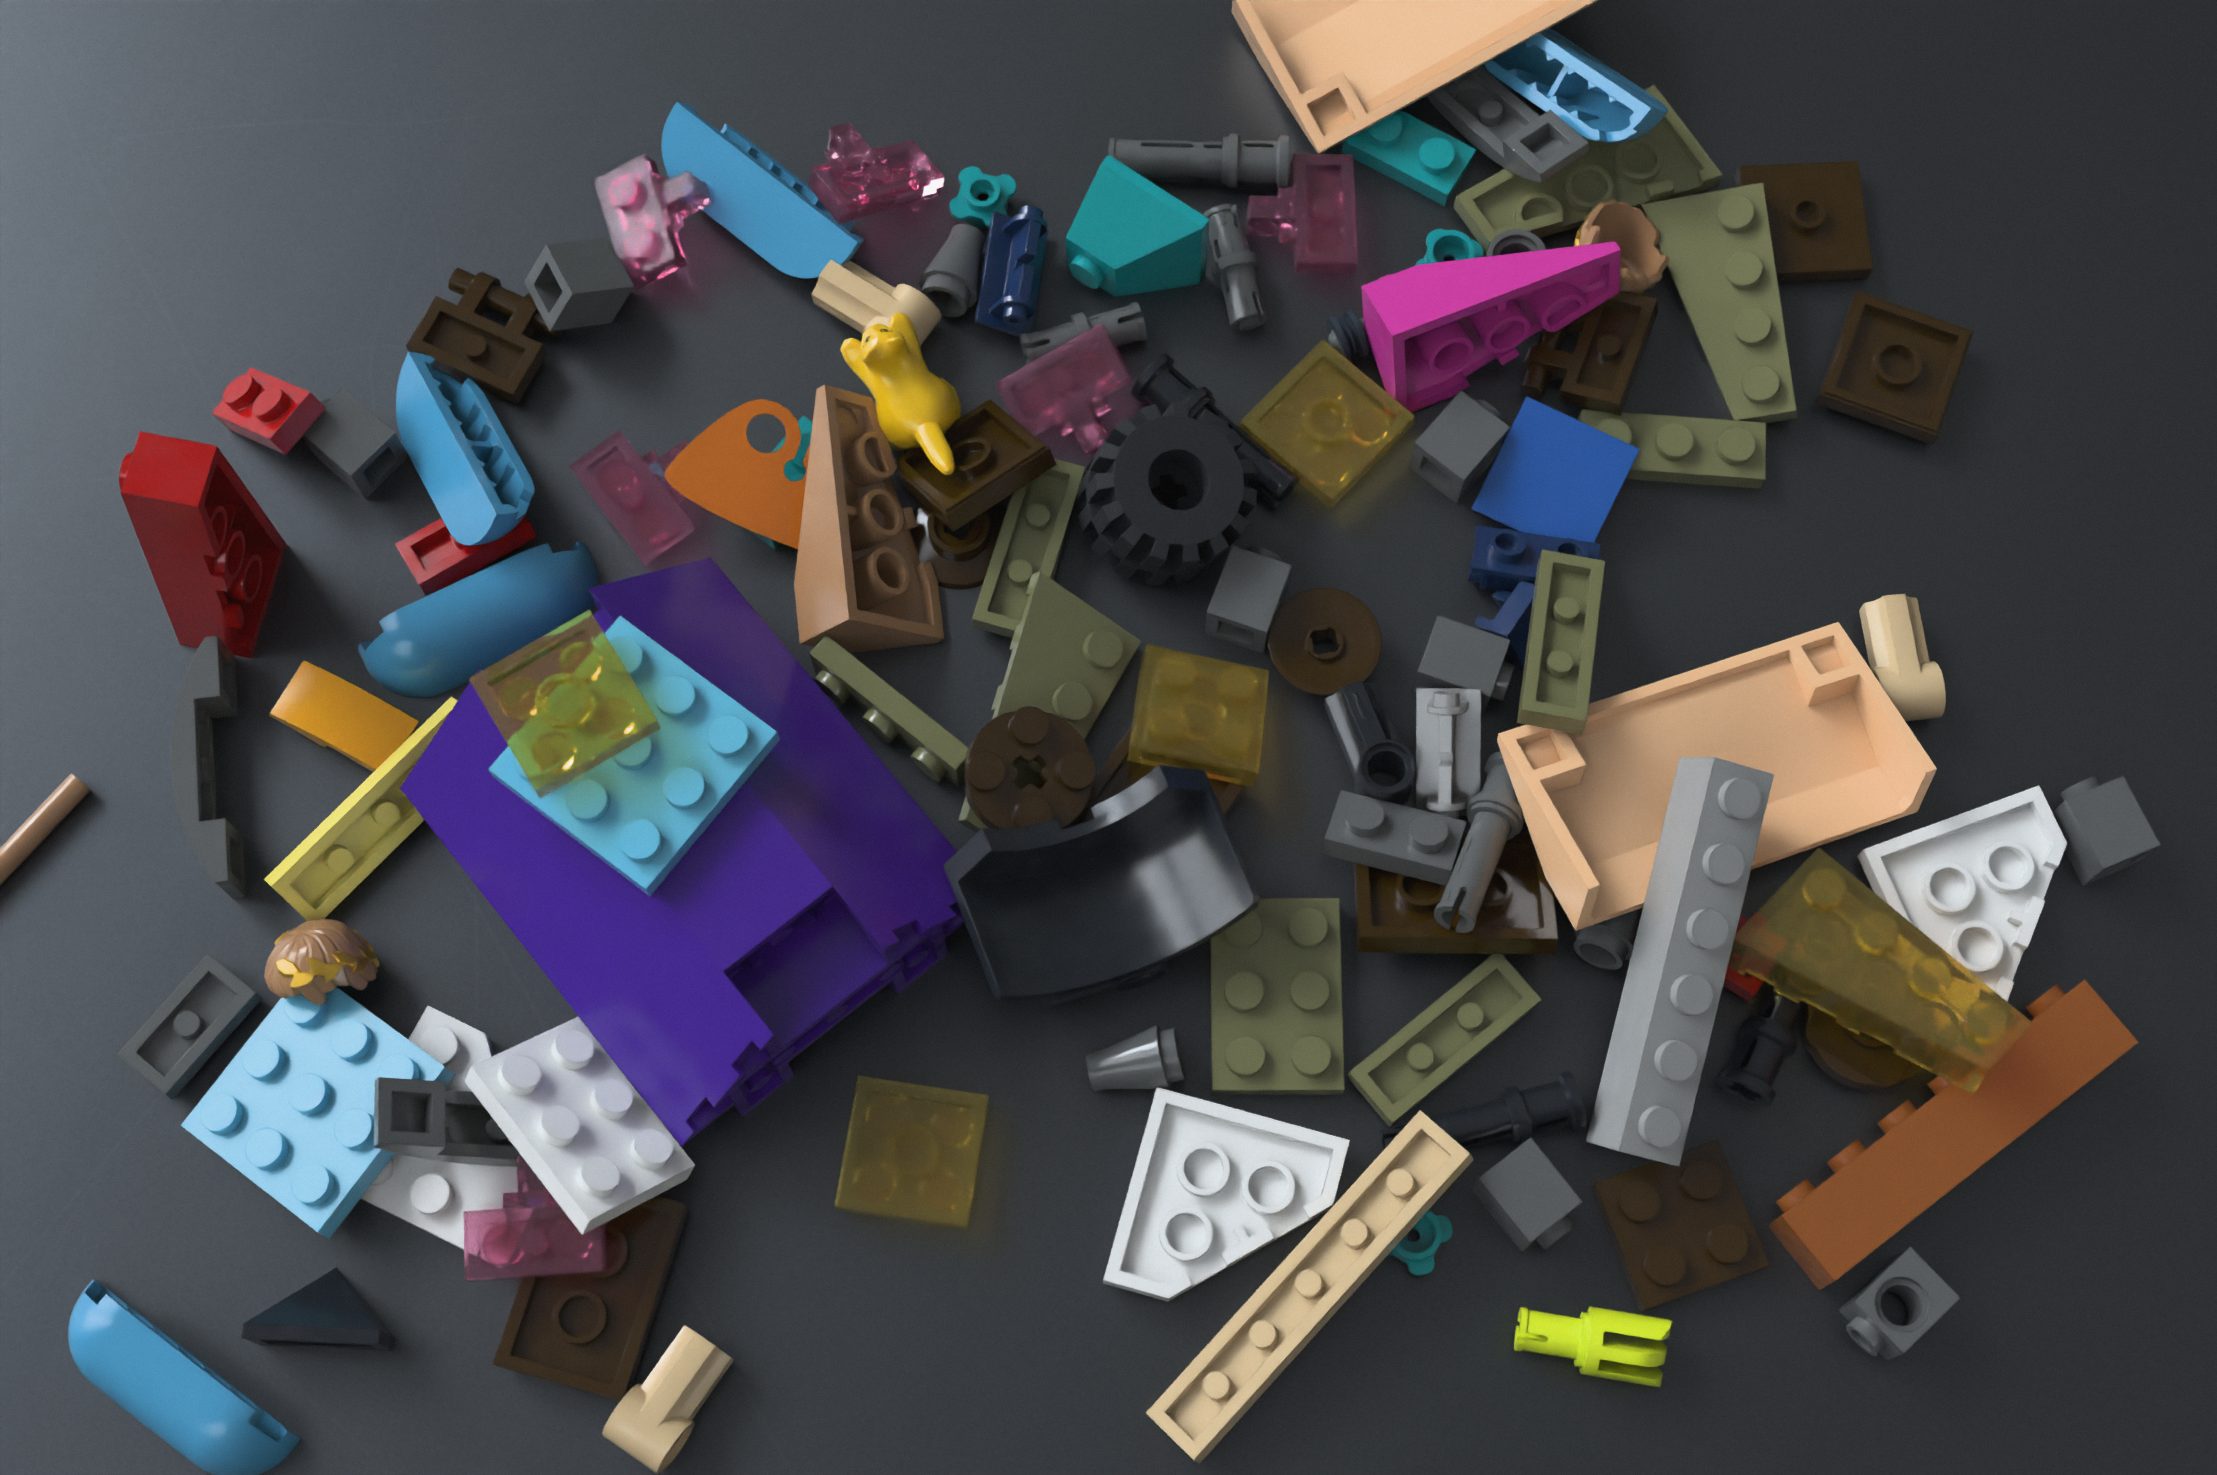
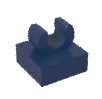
M1520 580L1512 593L1499 590L1493 594L1492 598L1500 610L1493 620L1478 616L1475 623L1480 630L1509 639L1510 643L1504 659L1506 662L1514 664L1516 668L1524 670L1535 585Z

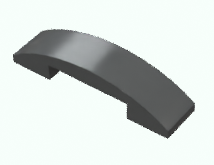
M1482 66L1426 96L1445 119L1483 154L1508 171L1528 180L1543 182L1589 152V142L1553 111L1549 110L1539 116Z
M218 636L204 637L194 654L178 695L171 735L172 784L181 823L194 853L213 881L232 899L246 897L243 835L226 818H216L212 719L238 716L235 656Z
M378 1077L374 1081L375 1148L406 1156L445 1162L530 1167L473 1092L445 1090V1081Z

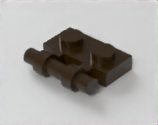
M457 268L449 279L448 288L462 295L458 305L435 296L407 342L406 348L408 352L433 357L435 359L433 367L464 381L470 378L480 388L518 404L547 355L543 344L531 339V335L537 331H542L558 338L563 330L549 331L530 293L523 297L501 287V281L487 273L479 272L477 275H474L461 268ZM493 309L511 318L504 327L482 317L484 312Z
M1619 290L1618 294L1559 331L1549 332L1543 328L1537 345L1528 349L1522 368L1526 374L1520 388L1521 392L1532 398H1542L1550 380L1556 378L1564 379L1560 389L1562 402L1621 416L1658 314V300ZM1573 331L1581 333L1574 353L1560 350L1566 334H1570Z

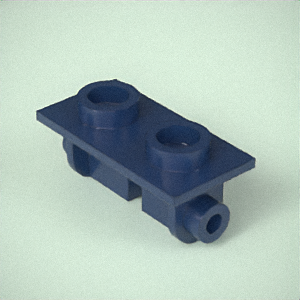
M1023 206L1019 209V214L1014 217L995 211L992 213L975 323L1020 337V334L1033 333L1048 236V224L1043 219V211L1034 206Z
M1476 525L1473 557L1470 559L1467 581L1479 583L1480 590H1486L1487 588L1513 592L1520 580L1535 582L1537 563L1542 549L1600 560L1601 544Z

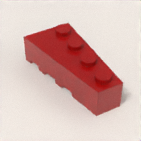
M140 431L133 453H128L124 457L120 467V493L179 644L198 648L204 637L218 636L233 655L252 658L287 544L218 446Z

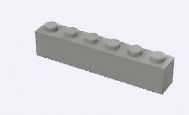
M1716 757L1679 758L1586 1142L1619 1152L1680 1166L1774 774Z

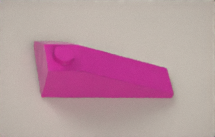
M1606 242L1420 264L1395 274L1383 276L1376 281L1361 286L1364 329L1395 416L1398 418L1455 396L1460 391L1471 386L1466 379L1471 373L1495 358H1498L1503 366L1520 354L1515 347L1543 328L1549 332H1557L1618 294L1620 290L1621 249L1617 243Z

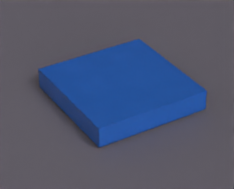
M1526 396L1471 509L1518 532L1571 538L1578 541L1595 543L1640 449Z

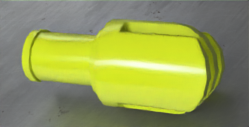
M1589 1306L1587 1313L1581 1312L1579 1318L1528 1310L1526 1307H1520L1517 1317L1520 1325H1516L1515 1351L1522 1352L1523 1350L1574 1359V1366L1579 1367L1580 1374L1661 1387L1663 1373L1656 1366L1665 1363L1668 1347L1660 1340L1669 1338L1672 1325L1671 1320Z

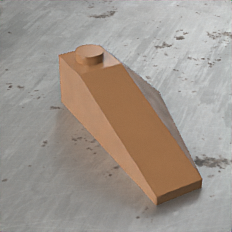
M825 384L816 389L794 580L800 644L815 647L827 635L847 652L857 653L938 643L944 640L938 580L931 561L920 564L918 552L910 532L918 524L912 508L901 507L893 485L891 475L894 474L897 466L887 438L879 426L873 399Z

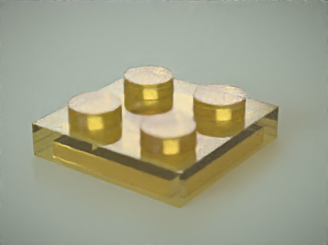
M1322 339L1240 421V428L1267 450L1279 463L1288 468L1293 474H1296L1300 478L1299 483L1331 509L1413 426L1415 416Z
M590 610L468 678L540 798L661 729L656 717Z
M1146 644L1140 664L1127 761L1155 767L1166 765L1205 770L1208 778L1253 787L1260 766L1269 670Z
M858 1075L834 1206L836 1210L968 1231L990 1102L989 1095Z

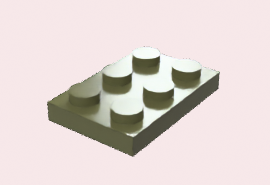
M1260 898L1259 905L1253 911L1223 932L1209 939L1212 1095H1343L1345 1088L1339 898Z

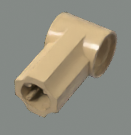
M830 260L819 274L818 282L811 294L815 305L861 332L862 336L864 331L875 324L889 326V319L897 312L905 313L915 327L919 345L921 346L942 317L938 307L919 290L906 284H898L894 288L850 260L842 266Z
M1906 594L1885 595L1877 600L1864 603L1859 613L1870 669L1905 721L1942 717L1946 704L1944 678L1939 665L1935 661L1930 662L1917 598L1908 597Z
M684 1325L642 1385L639 1383L632 1387L616 1406L604 1426L602 1435L657 1475L661 1474L681 1451L694 1428L692 1419L734 1360L714 1344Z

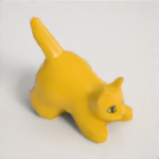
M897 312L889 319V326L884 324L870 326L864 331L862 341L855 338L844 340L840 351L845 362L862 380L874 397L879 426L887 438L890 449L903 452L908 448L922 447L933 466L942 474L951 475L955 470L953 453L944 434L961 417L962 405L955 388L945 379L937 377L928 370L920 349L915 327L908 315Z

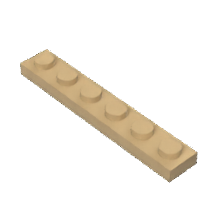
M1420 1110L1149 1408L1146 1414L1194 1461L1200 1464L1474 1160L1471 1154Z

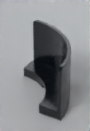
M1158 765L1135 784L1113 797L1090 807L1095 817L1094 819L1061 830L1057 819L1017 828H982L943 864L991 992L995 998L1001 1001L1041 999L1079 992L1118 981L1158 966L1201 945L1244 918L1259 905V893L1205 770Z

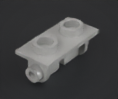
M1417 688L1416 809L1459 819V816H1468L1467 808L1472 797L1481 793V689Z

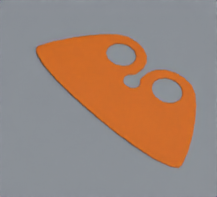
M766 399L748 401L726 413L695 437L667 467L664 477L680 494L704 509L754 533L798 549L810 446L803 460L806 469L805 476L797 482L790 481L784 474V466L788 461L795 458L800 446L801 431L797 419L787 408L777 402ZM757 415H773L784 425L786 431L785 442L777 451L762 453L752 448L748 442L746 435L747 426L751 419Z

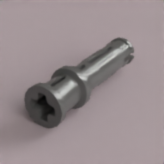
M1236 133L1224 136L1223 141L1208 142L1109 139L1108 155L1141 176L1222 179V185H1228V188H1237L1240 182L1276 183L1278 189H1288L1290 135H1280L1278 141L1241 140L1240 135Z
M1501 751L1493 753L1486 761L1484 766L1486 781L1481 793L1472 797L1467 808L1468 821L1471 827L1440 903L1437 904L1434 911L1436 921L1449 930L1456 911L1459 909L1458 914L1461 917L1456 927L1457 933H1468L1474 929L1477 922L1476 917L1505 843L1519 834L1525 823Z

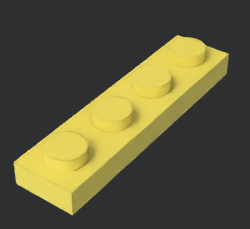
M450 697L264 879L307 921L325 919L424 821L400 787L458 700Z

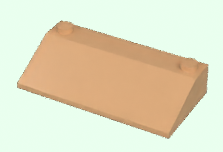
M1232 0V14L1263 70L1319 155L1599 0Z
M1839 622L1590 703L1587 722L1582 735L1523 725L1501 732L1497 738L1499 749L1545 878L1575 931L1643 908L1680 757H1716L1774 774L1751 870L1918 812L1937 771L1936 766Z

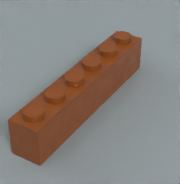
M2083 980L2067 993L2063 991L2058 983L2026 1007L2034 1019L2017 1032L2009 1022L2005 1023L1977 1045L1978 1049L1985 1056L1968 1070L1965 1069L1959 1060L1927 1084L1935 1096L1918 1109L1915 1108L1909 1099L1877 1123L1885 1133L1881 1138L1868 1148L1857 1138L1826 1162L1834 1172L1827 1180L1815 1188L1809 1179L1806 1178L1775 1202L1784 1213L1767 1226L1819 1290L1840 1278L2138 1043L2136 1038L2086 980Z

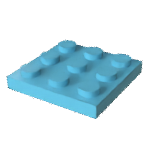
M619 616L488 770L493 778L647 895L651 896L780 739L777 731L622 616Z
M337 987L333 991L325 992L327 1001L322 1005H315L302 994L286 999L281 998L181 1124L182 1127L311 1228L329 1239L395 1154L374 1147V1081L378 1077L445 1081L446 1088L456 1075Z

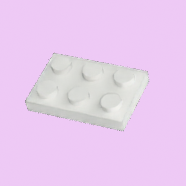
M579 1017L471 1066L465 1079V1083L582 1235L688 1179L695 1166Z

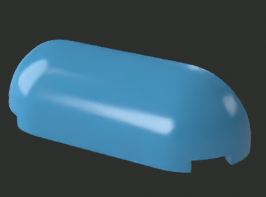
M1551 28L1484 64L1496 78L1545 112L1553 111L1579 135L1590 140L1603 143L1632 141L1650 132L1668 112L1667 107L1654 96Z
M681 102L675 103L664 125L661 150L666 172L673 185L683 196L772 266L787 275L797 278H817L830 260L842 266L854 256L864 238L850 233L855 223L845 213L736 129L725 123L721 131H719V129L699 116L695 107Z
M408 352L400 371L396 392V418L403 446L448 531L457 542L463 545H482L500 539L520 523L529 509L530 501L535 492L531 476L480 387L470 378H467L462 385L449 375L432 368L435 359L431 356Z
M576 542L571 548L572 551L553 553L548 543L535 546L392 612L379 621L384 632L372 643L371 641L360 642L358 646V652L366 669L378 684L392 693L412 698L432 697L471 681L479 668L486 674L554 642L557 634L565 626L575 620L586 619L595 605L588 588L599 585V573L589 548L582 542Z
M93 1279L79 1296L73 1307L68 1326L69 1349L78 1370L93 1386L201 1470L211 1475H260L281 1463L302 1439L98 1280Z

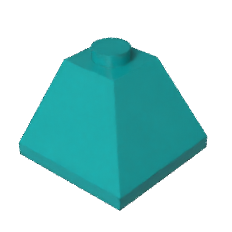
M1107 155L1100 164L1066 235V265L1069 267L1072 275L1083 285L1092 289L1101 287L1114 297L1198 285L1206 276L1210 219L1112 156Z

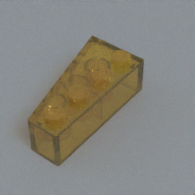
M1820 848L1796 870L1735 934L1728 968L1742 975L1748 972L1775 986L1774 991L1796 1003L1802 1000L1837 1018L1835 1023L1858 1035L1862 1031L1893 1047V1053L1973 1094L2016 1048L2032 1024L2028 1018Z

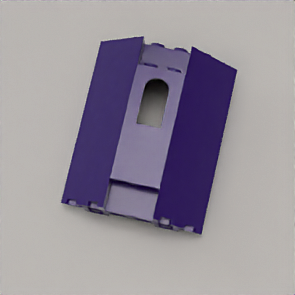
M711 557L590 587L588 590L598 612L587 620L578 619L569 623L557 634L554 644L536 658H525L515 663L505 672L501 680L502 683L497 687H494L479 668L400 787L401 791L681 1147L732 1106L737 1109L742 1117L794 1077L788 1064L789 1061L887 984L899 994L947 956L948 951L945 938L965 923L943 866L957 852ZM619 616H622L777 731L780 739L651 896L647 895L493 778L488 770Z

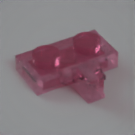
M847 122L829 127V141L824 152L829 162L812 166L808 182L811 190L838 224L939 196L941 195L945 177L913 139L882 148H871L854 126Z
M1293 153L1290 165L1291 187L1278 189L1277 196L1249 197L1246 210L1247 234L1271 237L1279 235V243L1294 244L1295 273L1355 274L1358 265L1353 154Z
M645 154L594 180L613 247L629 272L630 279L634 285L633 289L638 291L687 265L677 232L684 227L682 219L712 204L707 185L704 181L699 180L689 171L670 179L666 178V176L660 177L656 162Z
M1100 323L994 384L1011 417L1036 436L1054 425L1063 437L1074 431L1085 454H1091L1093 458L1109 436L1100 418L1101 415L1111 410L1105 397L1134 380L1107 327Z
M618 430L569 467L630 548L646 566L695 530L689 518L678 506L685 497L674 489L664 477L667 467L689 443L684 439L661 457H658L655 451L640 457L621 431Z
M517 1156L518 1192L503 1193V1209L463 1211L465 1281L480 1282L606 1272L605 1223L582 1235L522 1156Z

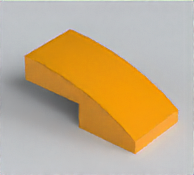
M303 660L269 716L325 748L328 745L372 772L410 737L419 722L378 697Z

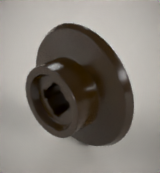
M921 502L914 509L913 513L918 526L911 529L910 532L918 552L920 564L931 561L938 580V586L961 590L983 585L1007 511L1001 502H998L963 525L970 530L966 535L967 538L964 540H958L957 537L951 536L949 534L951 529Z
M1315 588L1296 594L1278 609L1268 633V647L1276 669L1293 686L1308 693L1333 695L1341 687L1359 681L1364 682L1370 676L1380 658L1382 637L1375 616L1361 600L1342 590ZM1326 638L1333 641L1335 652L1322 653V655L1314 652L1312 641L1316 642Z

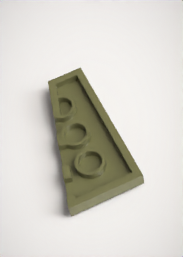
M1654 84L1645 89V91L1667 107L1668 112L1650 132L1637 139L1623 143H1603L1583 137L1589 142V152L1543 182L1531 181L1507 169H1503L1457 195L1453 208L1487 253L1491 241L1504 231L1520 229L1529 231L1542 238L1580 227L1584 222L1583 219L1601 202L1606 203L1610 200H1616L1618 203H1629L1632 208L1642 209L1641 204L1684 197L1718 187L1723 174Z
M1763 182L1641 204L1645 217H1648L1654 223V227L1660 231L1657 244L1662 255L1669 257L1666 267L1671 279L1674 281L1686 314L1704 351L1707 363L1731 419L1766 423L1796 419L1797 410Z
M1038 571L1030 577L1025 594L1028 600L1021 623L1016 625L1009 648L1012 654L1003 684L998 686L991 708L994 711L992 720L1001 714L1014 712L1022 707H1038L1044 712L1052 713L1067 721L1085 740L1141 640ZM1021 759L1013 763L1019 772L1013 780L1016 786L1022 790L1029 784L1036 786L1038 789L1043 787L1044 781L1039 775L1043 768L1039 763L1033 760L1027 764ZM965 796L958 822L975 833H978L982 828H988L974 814Z

